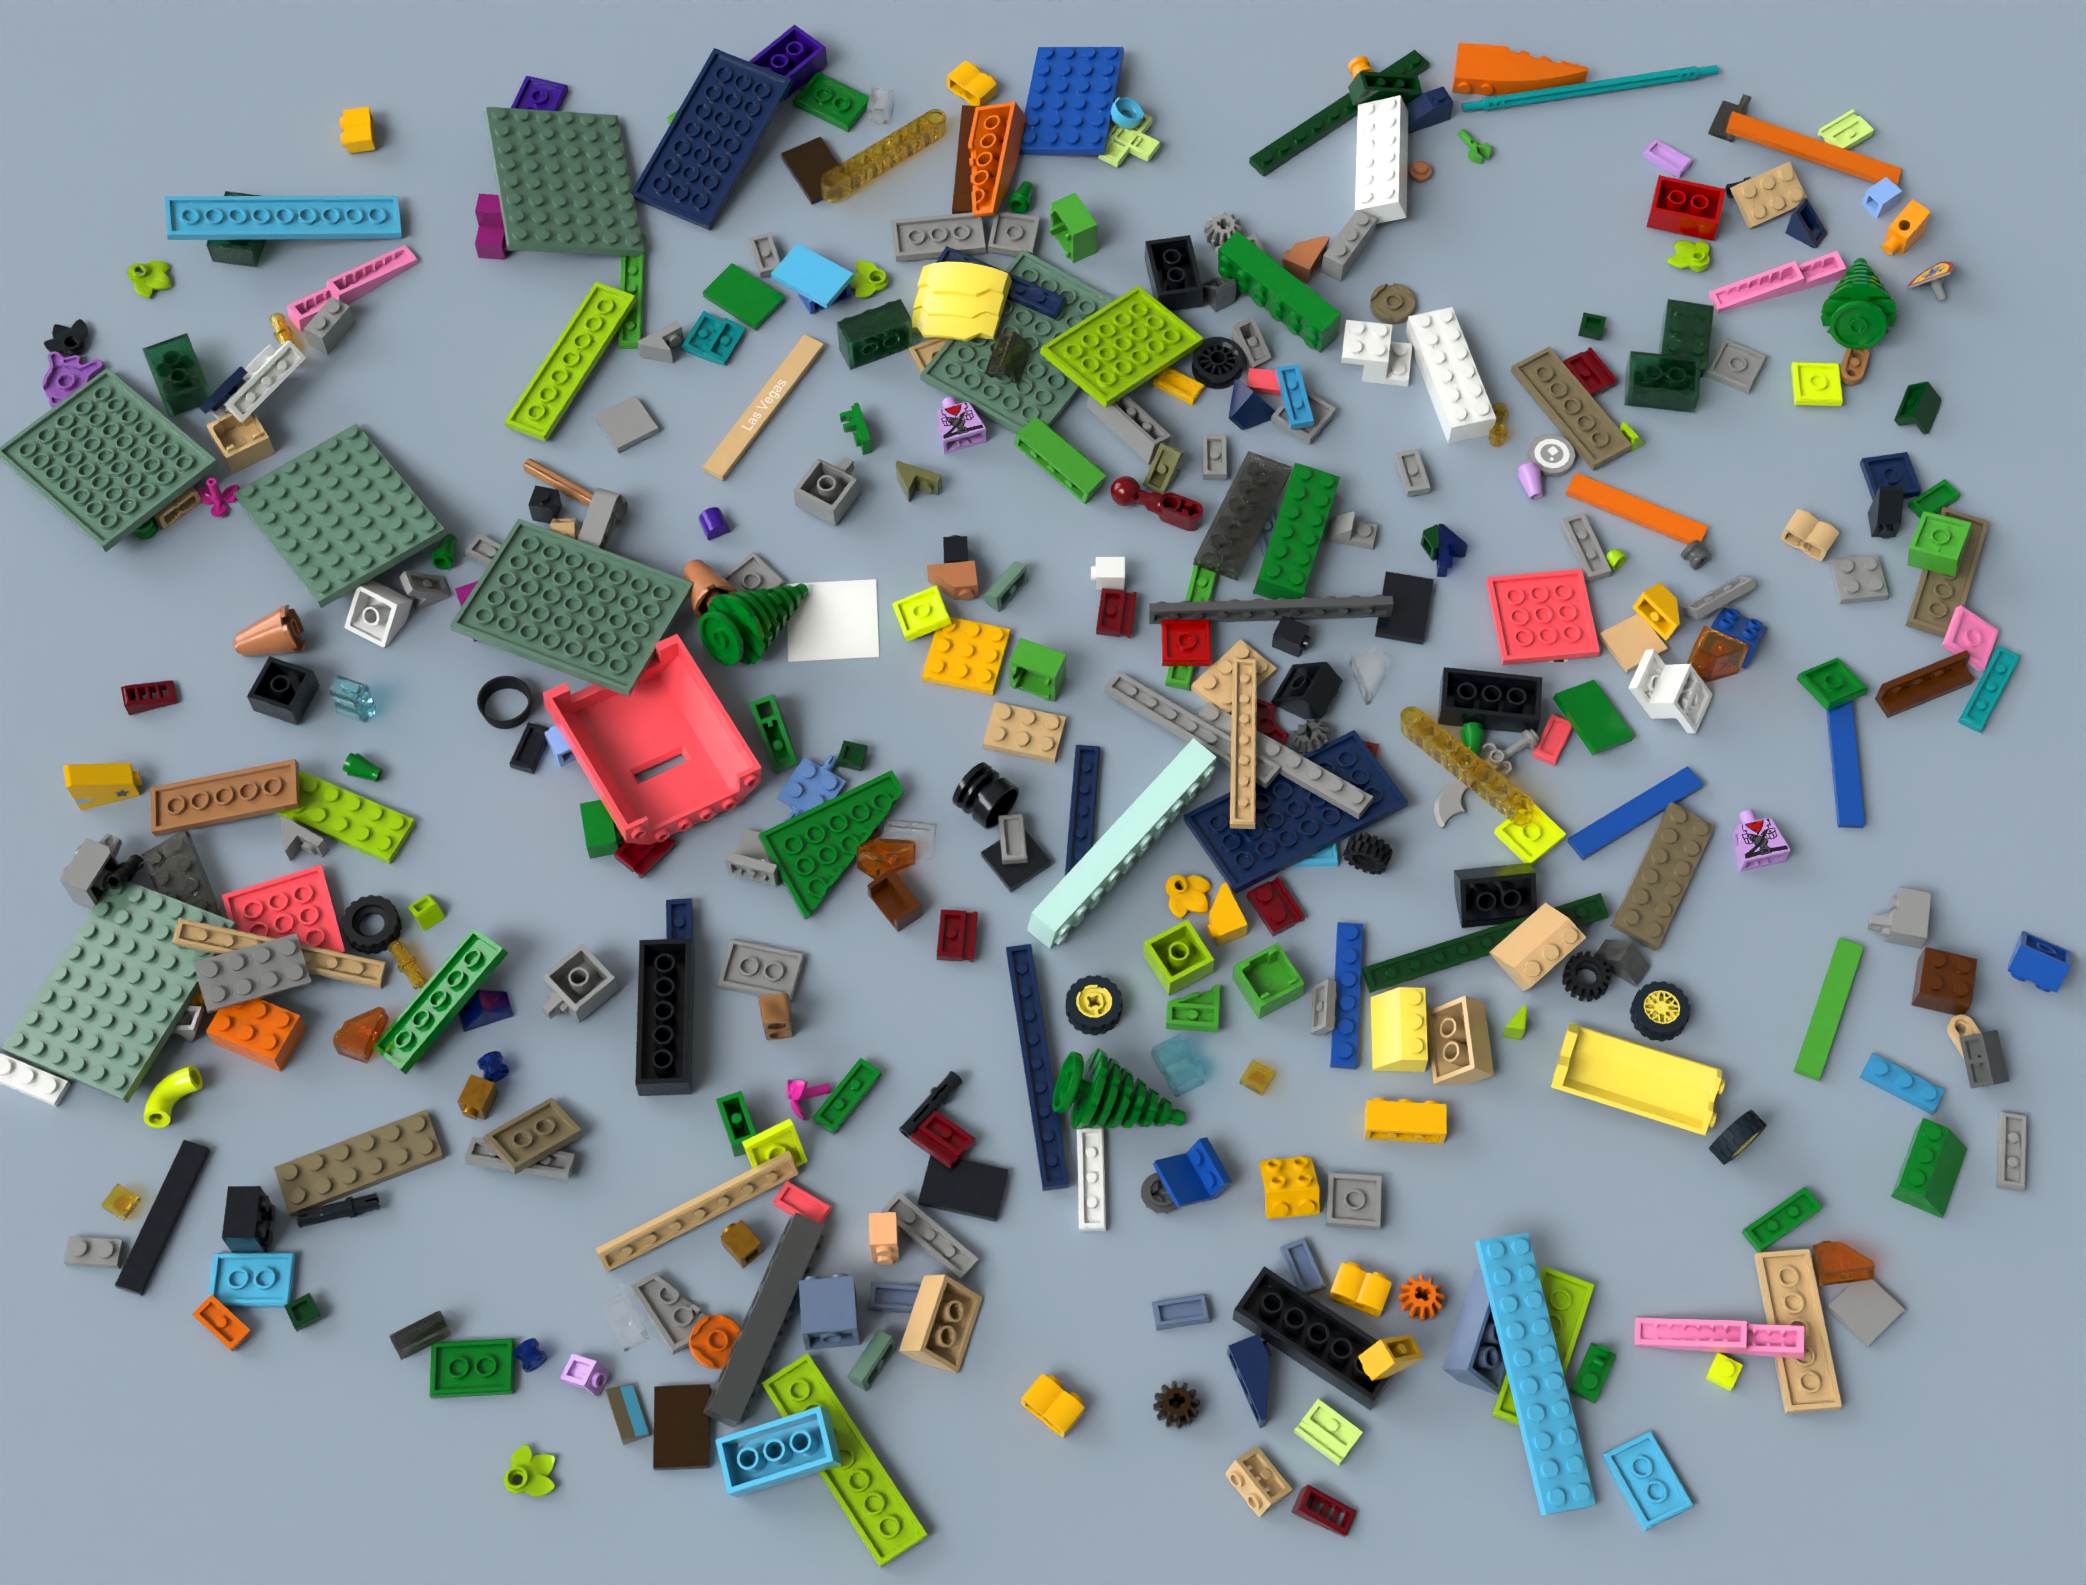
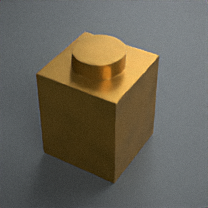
M471 1074L457 1103L464 1116L474 1120L477 1117L486 1120L499 1092L494 1082Z
M742 1220L737 1224L732 1223L727 1226L722 1233L723 1235L720 1236L723 1247L742 1268L746 1267L764 1252L760 1240Z

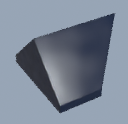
M1804 198L1793 211L1785 234L1812 248H1817L1826 236L1827 231L1808 199Z
M1239 379L1234 380L1228 418L1241 430L1271 420L1275 410Z

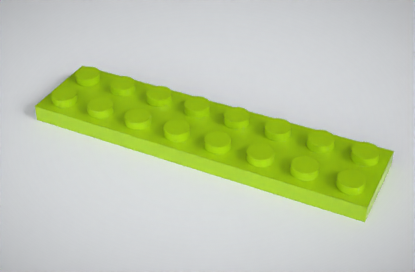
M599 282L594 283L504 421L507 428L547 442L637 302L635 295Z
M808 1353L761 1383L782 1418L819 1406L829 1410L842 1465L818 1473L880 1569L928 1537L926 1531Z

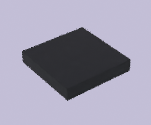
M1026 830L1027 863L1002 864L1000 840L981 852V857L1010 892L1051 866L1050 859Z

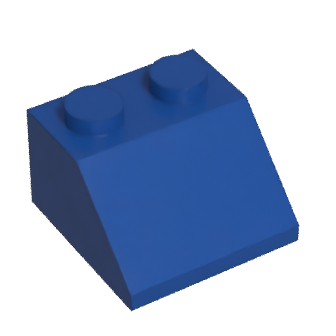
M2022 931L2008 963L2007 971L2017 980H2028L2035 983V986L2042 991L2057 993L2071 966V951Z

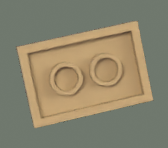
M1790 161L1730 188L1749 229L1795 209L1802 199L1807 198Z
M1241 639L1191 685V690L1205 702L1211 703L1230 715L1232 712V659H1257V691L1277 671L1275 666Z
M994 702L983 741V749L1055 764L1066 724V717Z

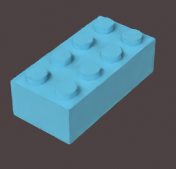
M821 1406L715 1439L727 1493L737 1498L842 1465L830 1412Z

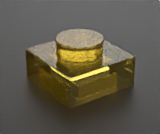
M1253 1059L1241 1077L1239 1084L1263 1096L1275 1077L1276 1071Z
M117 1183L101 1206L106 1211L126 1221L141 1201V1198Z

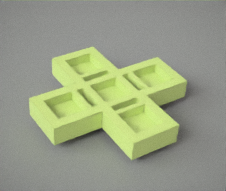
M1144 114L1141 123L1132 129H1123L1112 120L1105 155H1099V159L1117 168L1129 153L1149 162L1160 148V141L1144 134L1152 125L1153 118Z

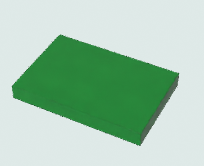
M819 72L814 74L793 100V106L848 133L872 104L871 97Z
M733 263L703 291L704 298L755 331L785 302L783 295Z
M1595 680L1555 693L1553 700L1592 756L1628 743L1634 738L1628 726Z
M514 1338L432 1342L430 1398L514 1394Z

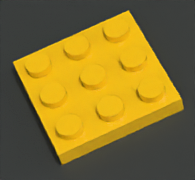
M949 617L952 624L938 629L934 633L922 673V681L993 695L1010 638V629Z

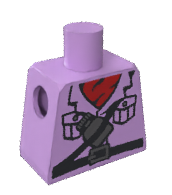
M954 397L945 398L942 401L944 408L937 411L943 453L947 454L985 443L986 428L969 402L957 404Z
M1746 810L1740 813L1739 817L1742 823L1736 826L1733 833V843L1739 871L1742 872L1785 862L1790 853V848L1771 818L1757 820L1753 810Z

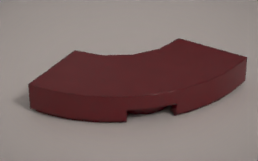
M1257 698L1256 730L1285 746L1289 739V734L1283 731L1276 723L1274 716L1276 705Z

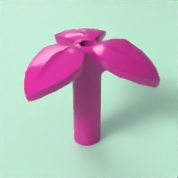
M209 478L206 482L208 488H198V494L206 505L215 504L211 509L212 516H224L228 512V508L224 503H233L236 500L233 493L239 490V485H231L221 493L216 480Z
M790 1079L787 1080V1099H791L790 1106L800 1119L807 1120L800 1108V1102L803 1099L829 1094L831 1092L829 1083L806 1088L808 1084L806 1081L797 1080L792 1082Z

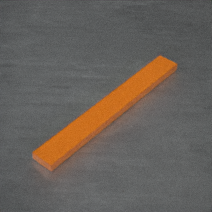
M1734 111L1730 115L1726 129L1728 134L1873 183H1878L1887 177L1898 186L1902 168Z

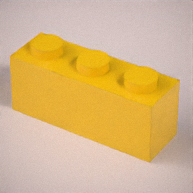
M1384 1098L1367 1100L1365 1106L1364 1139L1444 1143L1447 1134L1446 1104H1440L1437 1101L1415 1103L1409 1099H1401L1398 1102L1387 1101Z

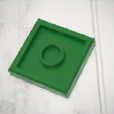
M1838 657L1801 672L1797 677V681L1826 711L1862 697L1868 691V688Z

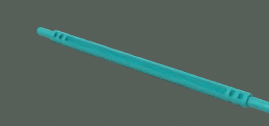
M1713 65L1700 68L1691 66L1484 97L1480 101L1462 103L1461 107L1463 112L1480 109L1489 111L1695 80L1700 76L1718 74V66Z

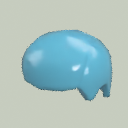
M1118 97L1111 107L1112 120L1123 129L1137 127L1145 114L1136 100L1128 97Z

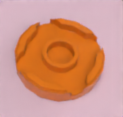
M718 1314L703 1317L694 1325L689 1335L691 1355L700 1365L707 1369H722L740 1327L733 1319L726 1315Z

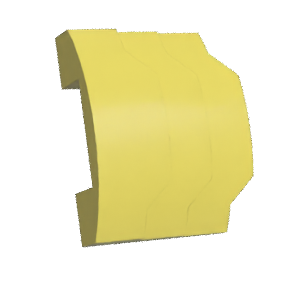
M939 262L924 266L917 285L919 291L914 303V312L908 331L921 333L924 338H949L966 342L973 338L995 339L1012 282L1009 274L992 267L965 262Z

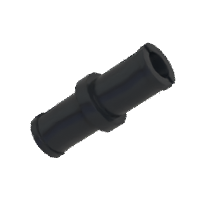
M135 854L130 856L126 862L119 863L115 871L107 876L106 880H110L107 882V885L111 889H118L126 881H131L135 877L136 872L144 867V863H142L144 862L143 858Z

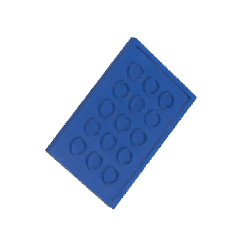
M1038 47L1024 113L1026 122L1019 155H1105L1112 122L1111 107L1116 100L1125 52L1123 47Z

